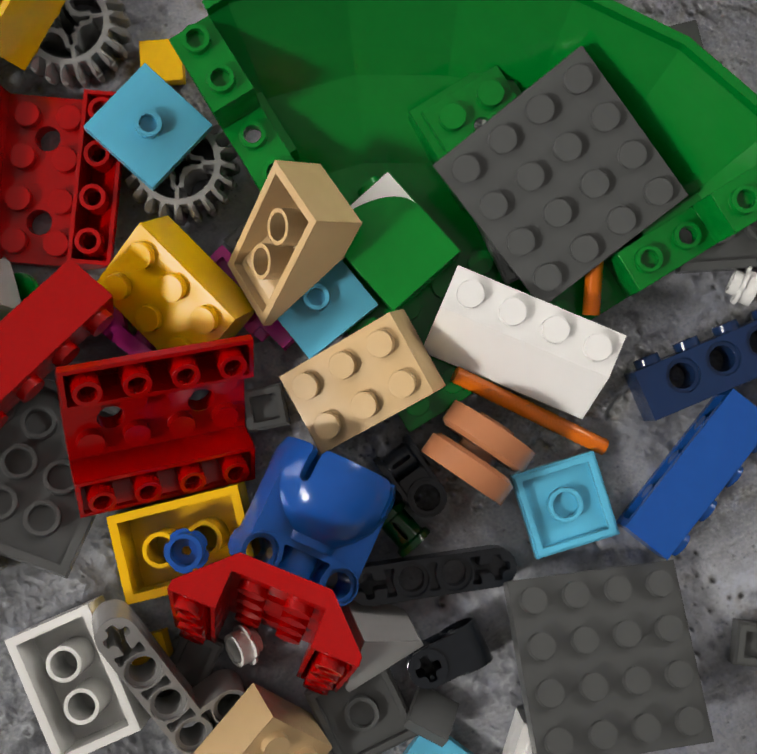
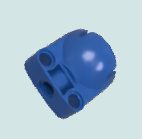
M286 436L276 447L241 525L233 531L229 538L230 555L239 552L246 554L250 541L260 537L262 539V548L258 555L253 558L325 587L328 578L332 574L337 573V584L332 590L340 607L346 606L354 600L358 593L359 577L383 523L394 504L396 486L381 475L330 451H326L320 456L318 455L317 447L313 444L295 437Z

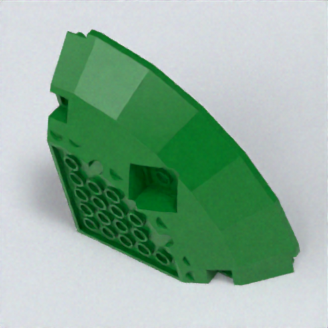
M203 0L202 4L208 16L195 24L188 25L182 32L169 39L260 192L275 160L321 164L349 205L353 204L360 197L357 192L365 182L373 176H377L380 179L389 171L461 250L459 258L402 308L409 317L423 345L458 265L504 284L475 221L432 165L474 132L476 121H487L580 46L584 47L688 194L681 202L604 260L600 314L645 289L715 244L757 221V94L689 36L614 0ZM251 130H258L261 132V137L257 142L250 143L245 140L246 134ZM681 229H686L692 234V242L690 244L683 243L680 240L679 232ZM343 258L342 261L378 304L374 311L347 331L348 335H351L391 311L350 263ZM585 275L549 302L588 320L597 317L582 315ZM520 280L507 285L531 295ZM430 356L446 386L397 413L409 433L449 409L454 400L462 401L473 394V392L451 382V377L457 368L456 366Z

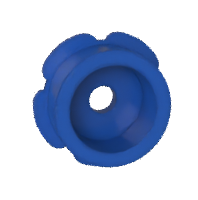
M187 528L178 529L170 535V541L164 546L165 560L175 571L182 574L192 572L195 568H202L209 557V552L206 550L208 541L198 530L191 532ZM185 546H188L191 549V553L189 555L183 553V548Z

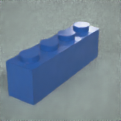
M734 388L713 396L616 520V523L654 554L666 560L671 555L676 556L682 552L690 541L688 533L698 521L702 522L712 514L717 505L715 498L724 487H730L739 479L744 470L741 465L750 453L754 454L757 452V406Z

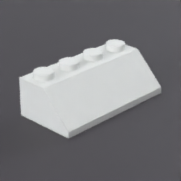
M458 265L424 346L432 357L456 367L459 366L484 379L583 419L609 379L626 335Z

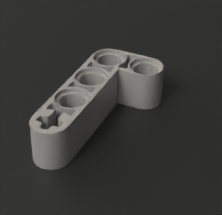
M111 599L101 603L95 609L92 615V628L98 651L175 748L181 753L193 754L245 693L246 689L239 674L230 669H221L212 673L192 688L130 605L122 600ZM115 628L118 630L123 628L125 639L122 642ZM142 656L150 657L142 665L135 666L131 664L136 658ZM164 690H174L170 695L166 697L157 696L160 692ZM234 693L230 699L220 701L225 695ZM198 721L191 727L183 728L189 722Z

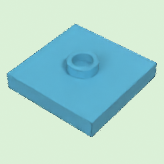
M144 63L83 127L90 136L148 188L154 191L212 130L213 125Z
M341 260L277 320L310 359L324 351L374 311L378 304Z
M593 450L509 475L536 559L620 534Z

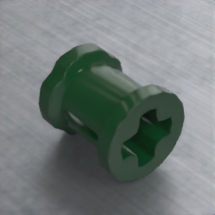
M400 499L392 506L381 529L399 547L397 553L403 558L414 550L429 535L430 531L426 526L420 527L404 509L406 504Z

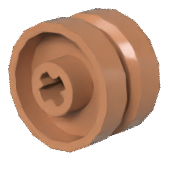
M454 400L442 419L445 426L462 439L457 443L442 433H432L420 451L501 506L513 489V485L508 477L494 468V465L498 462L513 472H524L536 453L514 437L513 432L483 412L479 413L464 403Z

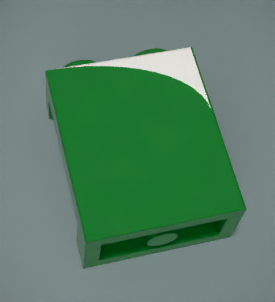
M388 171L380 179L377 176H373L365 182L357 192L360 197L350 205L361 220L362 225L344 258L392 312L401 310L459 258L461 250Z

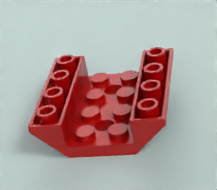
M0 85V259L5 256L13 265L60 268L71 258L83 270L107 268L113 260L123 164L90 136L83 126L116 92L84 89L82 100L11 94ZM50 131L59 132V145L54 150L44 151L41 147L43 136ZM48 213L52 219L51 228L44 234H35L32 227L34 219L40 214Z
M251 334L55 367L57 395L80 518L255 479V446L245 426L244 379L254 377V339ZM197 390H209L208 394L202 399H189ZM115 406L121 408L118 413L110 417L98 415L101 410L107 407Z
M241 552L174 578L167 588L175 627L181 629L179 636L190 642L204 645L205 640L216 643L229 611L236 613L235 619L238 622L249 627L259 628L260 624L276 629L275 636L291 644L299 645L301 640L308 642V647L296 676L304 679L303 687L318 694L328 695L329 690L337 692L360 665L362 655L332 589Z

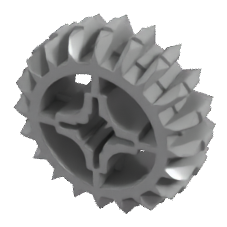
M66 0L59 16L54 20L41 42L38 52L30 61L31 70L39 77L45 76V79L50 84L57 86L62 81V84L71 90L74 89L77 81L84 88L90 89L91 78L94 76L100 82L105 83L106 77L103 72L107 68L118 72L119 66L114 60L116 57L128 58V52L122 45L132 42V36L127 30L131 26V21L127 13H124L125 5L122 0ZM75 5H89L101 12L92 14L90 10L79 12ZM46 48L67 49L72 58L52 56L47 53Z
M215 119L209 120L213 125L212 130L201 140L213 149L215 160H206L204 156L193 155L192 150L182 160H186L190 166L183 167L182 174L179 176L175 169L182 167L181 162L165 178L171 181V188L175 191L174 198L165 197L155 190L152 191L134 174L125 179V183L130 189H136L132 198L138 204L145 203L144 211L152 216L159 211V217L169 215L171 219L174 215L176 223L179 226H185L188 214L191 215L195 223L199 224L203 221L201 211L205 209L211 216H217V209L213 205L217 200L224 205L229 204L230 199L223 191L224 189L231 191L237 189L238 184L236 181L228 176L239 174L240 166L232 161L238 154L233 146H228L230 141L223 131L219 132L220 125ZM123 165V168H124L127 172L132 173L131 171H129V170ZM210 179L202 190L192 195L193 187L197 182Z

